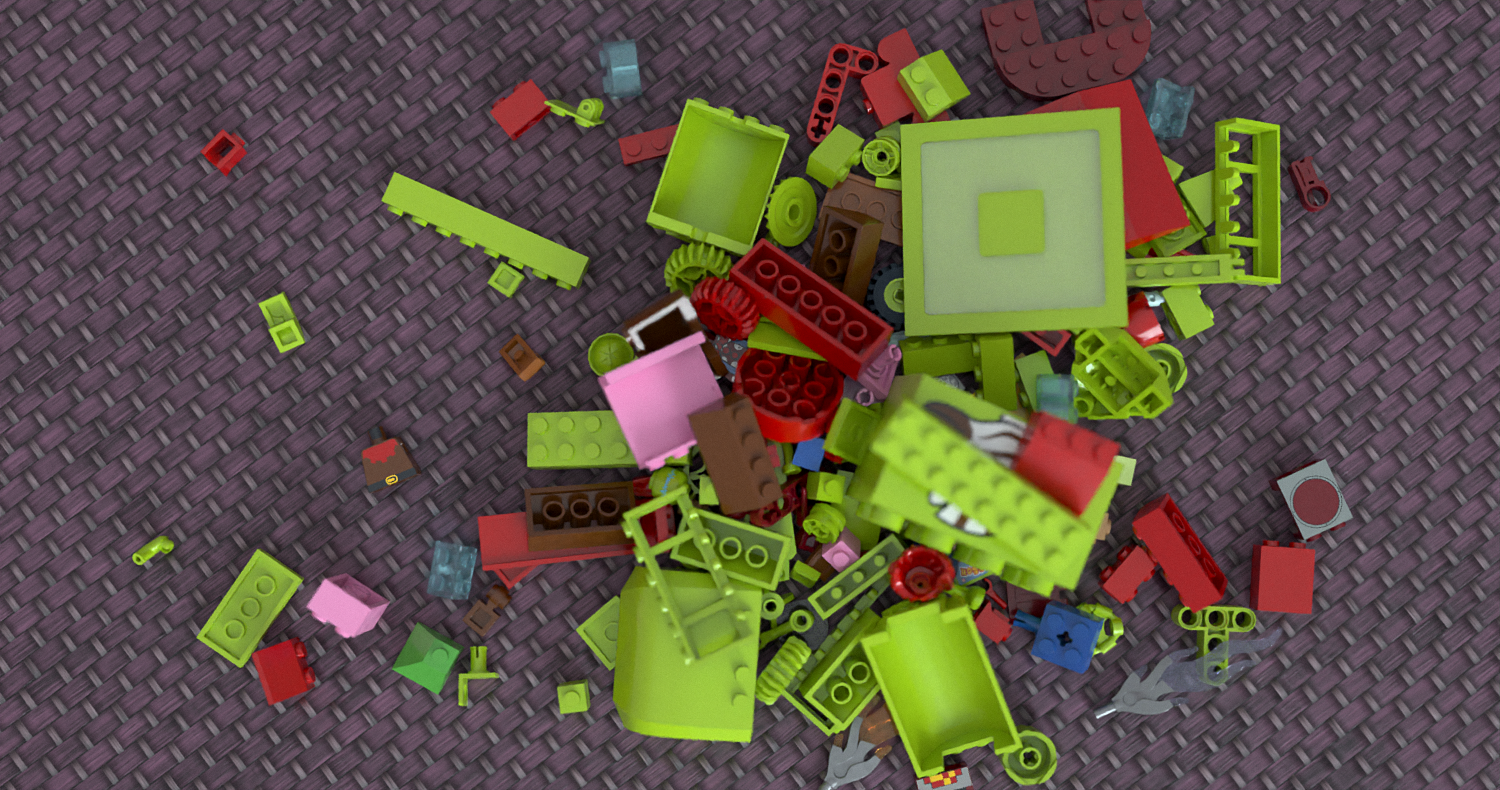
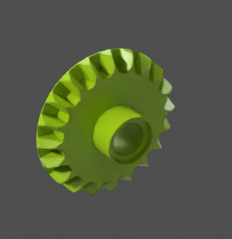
M788 177L785 180H781L780 185L774 186L773 194H769L770 203L765 205L768 208V213L764 217L768 219L765 227L770 229L769 236L774 238V242L792 247L803 242L811 232L816 219L817 202L814 190L806 180L799 177Z

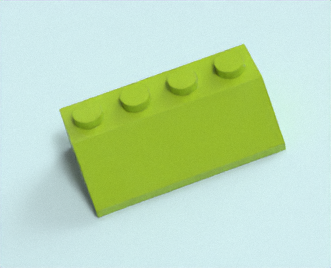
M693 506L725 575L775 591L793 537ZM684 515L677 535L690 530ZM694 537L673 547L670 558L709 570Z
M869 608L798 688L804 698L843 731L881 689L860 640L863 630L872 620H875L876 623L881 620Z

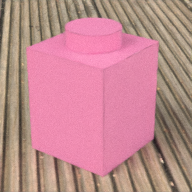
M845 526L843 531L839 533L835 543L832 544L831 541L828 544L823 543L822 557L841 573L860 558L861 541Z

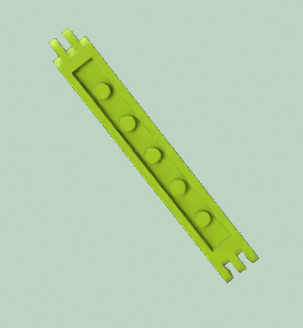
M1232 254L1125 259L1126 288L1234 282V277L1245 276L1244 269L1233 270V266H1243L1244 259H1233Z

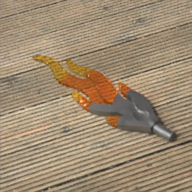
M878 694L868 702L851 722L847 743L843 750L842 741L844 735L838 733L829 752L827 771L823 777L825 781L817 790L836 789L843 784L867 776L875 769L880 760L892 750L891 745H886L878 749L870 758L863 760L866 753L873 747L899 734L887 702L866 718L867 713L879 702L880 696Z

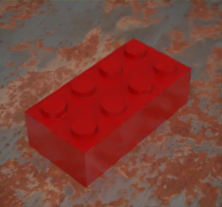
M1168 492L1142 506L1132 522L1133 532L1138 539L1144 540L1152 560L1156 563L1159 562L1164 570L1163 574L1170 585L1174 584L1177 588L1182 604L1187 608L1190 607L1192 612L1196 613L1221 600L1228 579Z

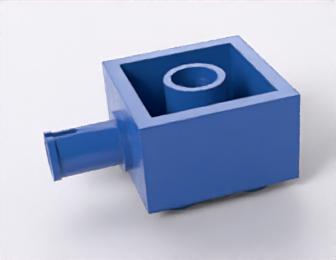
M1052 600L1047 603L1041 618L1018 610L1015 615L1017 619H1014L1013 626H1018L1035 633L1036 639L1031 655L1083 674L1089 668L1105 619ZM1066 631L1069 632V637L1072 639L1069 642L1065 640L1066 637L1063 635Z

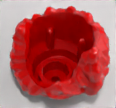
M927 545L910 546L909 549L903 550L902 556L892 561L888 567V572L891 575L890 586L901 598L908 599L909 602L917 600L926 602L938 597L944 590H952L954 586L955 570L951 559H949L945 552L928 547Z

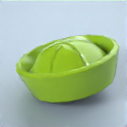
M617 333L600 335L592 342L588 350L590 367L599 376L632 363L634 360L633 348H631L625 337Z

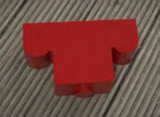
M906 28L880 41L876 56L878 64L883 68L864 76L859 85L864 100H862L864 109L868 115H873L880 130L908 118L912 119L910 124L925 123L897 80L898 74L902 69L920 59ZM944 111L927 123L951 120L947 112Z

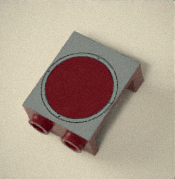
M1326 459L1312 460L1268 481L1273 491H1280L1298 529V532L1293 534L1295 539L1306 540V542L1314 541L1322 536L1321 532L1329 528L1330 531L1340 529L1346 525L1345 521L1353 518Z

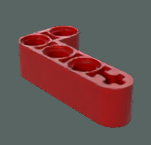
M844 43L835 44L831 48L807 126L806 139L811 146L817 148L831 133L847 77L861 80L864 76L877 71L878 58L873 52ZM842 53L847 57V61L845 63H838L834 60L833 56ZM864 60L869 61L873 68L868 71L862 70L859 67V63ZM830 78H835L840 82V86L835 89L827 86L826 81ZM822 103H828L832 106L833 110L828 114H824L818 107ZM819 121L823 122V135L815 138L814 132L817 131Z

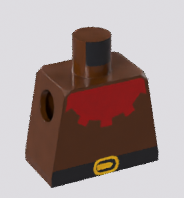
M383 426L368 431L373 446L361 450V457L369 493L381 491L422 474L420 467L401 437L387 439Z

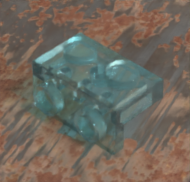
M1163 78L1154 79L1145 115L1155 136L1164 140L1182 138L1186 129L1190 107L1193 104L1194 87H1180Z
M436 541L427 593L447 599L467 600L471 589L477 547Z

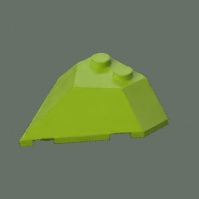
M1114 327L1089 328L1076 339L1075 361L1072 363L1068 392L1069 405L1067 410L1071 420H1074L1076 417H1088V420L1128 419L1130 416L1155 418L1174 402L1164 368L1126 330Z

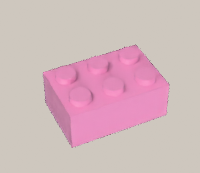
M344 573L324 579L307 605V608L313 611L312 616L322 622L329 621L336 626V632L349 638L350 636L355 637L373 629L390 601L349 574Z

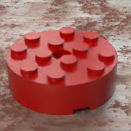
M750 347L737 363L732 393L735 392L749 398L763 437L779 443L803 442L814 439L824 433L830 418L836 408L840 406L844 391V379L837 368L828 361Z

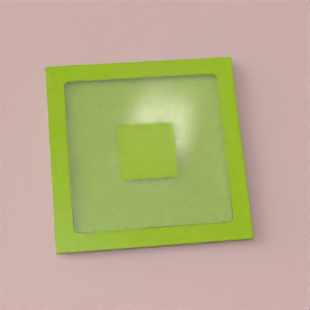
M1120 108L900 125L905 337L1128 327Z

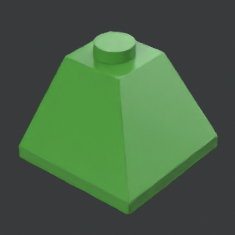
M417 622L392 670L439 694L465 647L428 626Z

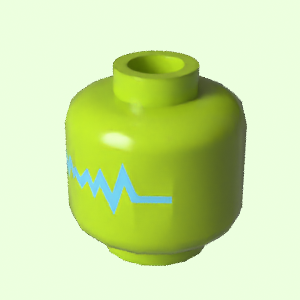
M664 466L660 470L656 469L649 482V489L652 490V495L655 499L683 486L688 496L691 491L687 474L669 466ZM675 500L669 504L676 505L678 504L677 500Z

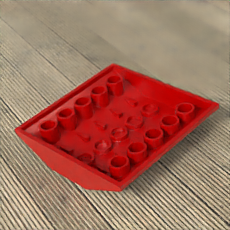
M1131 79L1078 91L1023 114L1120 108L1125 250L1190 226L1189 219Z

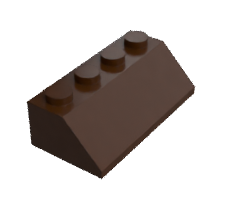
M823 206L809 270L863 307L884 222L862 212Z
M733 392L686 415L723 514L759 509L783 497L747 396Z
M632 481L525 489L529 552L636 543L633 536L627 537L621 524L626 521L623 514L636 509Z

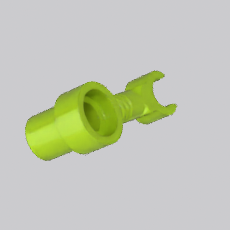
M801 609L791 615L790 621L764 633L759 632L761 645L758 647V650L765 648L768 642L794 630L797 632L809 630L815 621L814 614L811 611ZM802 616L806 617V624L802 621Z

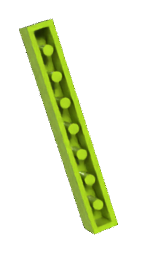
M394 172L381 200L388 205L387 210L396 215L402 216L403 212L413 216L411 221L426 227L427 223L437 227L435 231L450 238L451 234L461 237L459 242L471 248H474L477 244L485 248L483 253L496 259L499 258V255L509 259L508 264L521 270L523 266L533 269V275L544 280L548 276L556 279L557 286L569 291L572 287L579 290L591 263L589 257Z

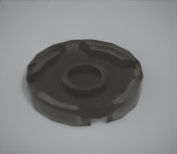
M794 600L784 606L782 614L776 619L777 626L790 621L791 615L801 609L811 611L814 614L815 621L809 630L804 632L794 630L778 638L781 644L784 645L789 637L795 636L799 640L804 641L811 651L818 649L826 639L828 619L823 620L808 600ZM802 616V621L806 624L807 619L805 616Z

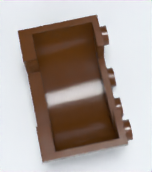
M681 288L674 290L623 321L625 327L620 330L631 348L638 347L639 351L635 353L638 359L702 331L706 341L701 343L700 347L715 379L717 380L729 373L720 355L700 325L693 307Z

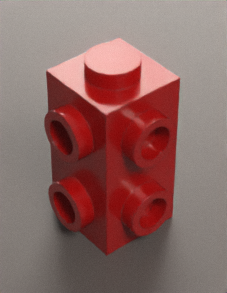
M1134 544L1124 546L1116 556L1118 560L1113 566L1108 565L1099 575L1100 580L1097 585L1116 602L1123 604L1125 601H1131L1138 593L1136 588L1141 582H1147L1156 572L1154 568L1158 563L1152 560L1148 553V548L1143 544L1140 547Z

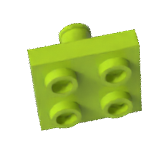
M1178 191L1177 193L1189 219L1190 226L1149 241L1158 257H1170L1202 239L1207 234Z

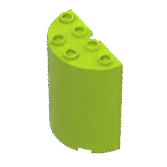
M687 99L646 222L655 229L666 231L665 234L688 243L693 242L696 246H700L703 242L706 247L714 245L716 251L723 250L724 254L726 251L736 257H744L752 249L766 207L765 205L768 202L769 194L771 193L790 135L784 133L785 129L777 125L771 124L769 127L761 125L758 119L751 116H744V119L734 117V111L729 108L719 107V109L708 106L709 102L703 99Z

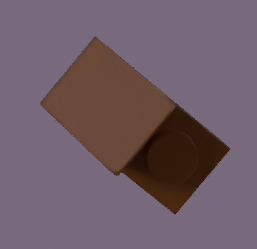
M518 333L499 351L524 382L529 380L545 365V361Z

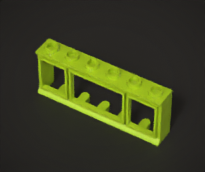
M1237 117L1215 122L1216 254H1232L1233 259H1238L1240 250L1229 248V245L1253 247V276H1235L1234 282L1231 283L1258 286L1281 284L1280 125ZM1229 131L1252 135L1253 165L1229 161V153L1237 152L1240 147L1238 141L1229 140ZM1240 172L1253 174V238L1229 235V233L1238 232L1240 229L1239 222L1229 221V207L1236 206L1240 202L1238 195L1229 194V180L1238 178Z
M684 486L623 514L626 521L621 524L627 537L633 536L638 545L633 550L639 562L645 561L649 569L645 576L651 588L656 586L661 595V597L657 598L658 604L663 614L669 612L673 622L668 625L675 640L681 638L685 646L680 651L687 665L692 663L694 668L756 639ZM677 500L690 530L650 548L637 518ZM694 537L723 600L683 619L654 556ZM727 608L741 638L701 657L687 626Z
M888 572L873 583L809 656L795 677L781 693L828 736L833 732L838 734L842 729L829 718L825 721L794 693L868 608L872 610L870 606L890 585L891 575Z

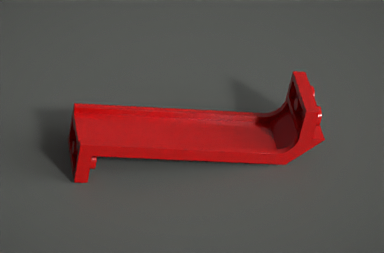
M655 498L635 500L636 508L655 500ZM667 504L637 518L650 548L676 536L673 505ZM526 512L478 516L483 571L635 554L633 548L638 546L635 543L529 552ZM673 547L670 548V549H668V550H666V551H664V552H662V553H667V552L672 551V550H673Z

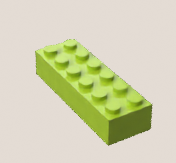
M613 410L528 413L527 467L535 470L639 467ZM693 446L688 447L689 453L677 459H674L673 455L665 458V464L662 466H693Z

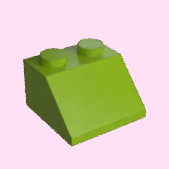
M942 49L916 60L902 69L897 77L898 82L925 123L971 95Z

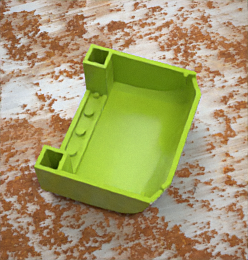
M636 565L620 593L613 701L623 726L636 733L657 737L750 742L753 728L762 587L726 576L756 639L694 668L692 663L686 664L680 651L685 648L681 638L675 640L668 624L673 621L669 612L663 614L658 604L657 598L661 597L657 586L651 588L645 576V573L649 572L648 567ZM659 567L683 619L723 600L710 570ZM727 608L687 626L701 657L741 638Z

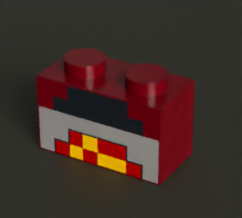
M965 761L944 766V771L934 776L918 778L917 774L913 775L917 790H974Z

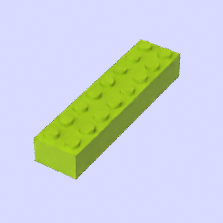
M904 393L869 437L871 449L1057 579L1094 535L1088 523Z

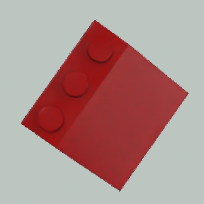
M1032 411L1009 468L1081 518L1110 472L1120 445L1045 411Z

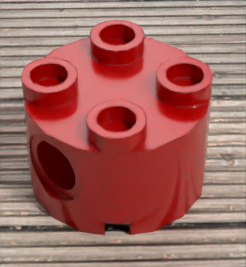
M1142 290L1127 297L1128 327L1117 328L1126 330L1143 348L1165 340L1144 291Z

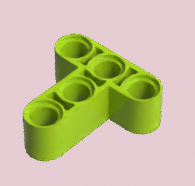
M1181 603L1176 605L1171 612V618L1177 626L1188 630H1197L1196 672L1199 678L1212 685L1222 684L1228 675L1229 631L1247 632L1253 629L1256 624V616L1253 611L1237 605L1211 604L1193 613L1190 607L1187 608ZM1189 609L1192 615L1189 622L1183 623L1182 613ZM1212 611L1218 613V620L1214 624H1210L1208 620L1209 614ZM1243 612L1244 622L1237 625L1235 621L1236 615ZM1216 638L1217 647L1209 651V640ZM1211 665H1215L1217 669L1216 674L1209 678L1207 676V669Z

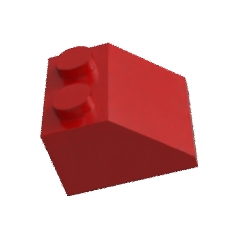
M298 637L252 653L269 705L315 687V673L312 667H308L305 658L307 650L304 643L299 641Z

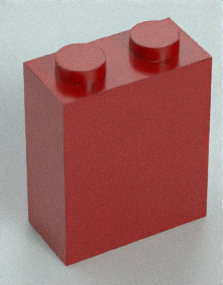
M1262 540V545L1253 544L1249 608L1260 611L1312 614L1315 549L1306 548V543L1289 542V547L1279 546V541Z

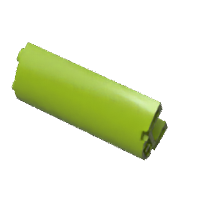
M941 593L938 597L926 602L921 600L909 602V600H905L883 611V617L877 623L875 620H872L865 627L860 640L918 778L934 776L944 771L943 756L959 754L968 748L982 747L994 741V750L996 755L1012 753L1018 748L1023 747L965 599L957 594L952 595V598L946 597L945 593Z

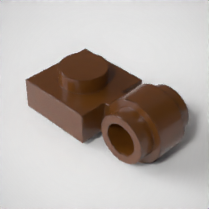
M495 584L486 595L489 599L488 604L484 600L479 599L462 621L481 637H484L501 617L494 609L499 607L503 610L513 598L509 595L510 591L502 585L499 587Z

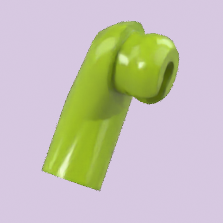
M159 536L135 552L132 556L133 561L138 565H142L159 551L165 554L169 553L174 547V542L169 540L168 536Z

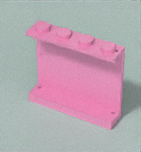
M702 331L598 378L640 469L649 466L650 470H654L664 465V459L673 455L674 459H677L689 453L688 447L697 443L686 415L724 397L700 347V344L706 341Z

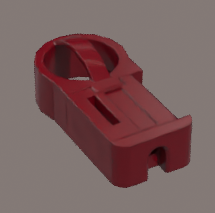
M1308 156L1301 161L1292 162L1287 170L1300 197L1303 208L1309 212H1319L1328 205L1331 194L1324 180L1319 181L1311 163L1314 158ZM1312 190H1317L1323 195L1324 203L1322 206L1317 205Z

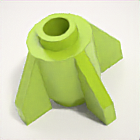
M762 587L761 617L769 619L770 627L773 629L777 627L776 618L782 614L784 605L792 601L794 595L792 592L779 595L776 591ZM768 602H774L773 604H771L772 608H766V604Z

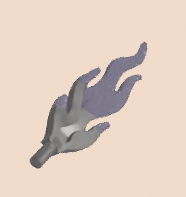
M1279 628L1269 637L1262 640L1225 641L1205 656L1190 662L1177 663L1180 658L1196 653L1199 650L1198 647L1178 650L1168 654L1157 664L1147 679L1142 682L1141 678L1148 669V666L1143 665L1136 669L1127 678L1118 694L1111 698L1112 701L1094 708L1093 712L1097 719L1115 711L1154 715L1165 712L1177 705L1186 704L1189 702L1188 698L1176 697L1166 701H1157V698L1162 694L1170 692H1201L1220 686L1244 667L1255 666L1256 662L1254 660H1241L1223 671H1213L1218 664L1237 654L1268 648L1280 637L1283 629Z

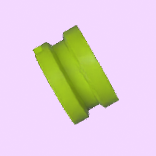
M880 136L869 142L862 152V162L866 170L875 176H885L895 171L901 163V144L890 136ZM881 152H884L886 154V159L879 158Z
M816 503L810 510V514L803 521L804 530L808 535L813 533L817 536L815 540L824 544H828L829 541L832 544L835 543L839 533L846 526L844 516L834 507L823 503Z

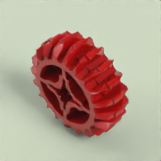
M716 276L713 278L706 277L705 280L696 285L689 299L697 315L696 317L700 319V323L706 325L707 330L711 329L714 331L715 335H722L724 339L729 337L733 341L736 339L742 341L744 338H748L749 334L753 333L761 318L759 315L760 310L756 307V301L750 299L751 295L746 294L743 288L737 287L734 282H728L726 278L720 280Z

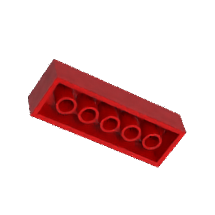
M764 238L729 271L728 282H734L737 287L743 288L746 294H750V299L756 301V307L759 308L760 314L855 381L863 375L888 347L894 328Z

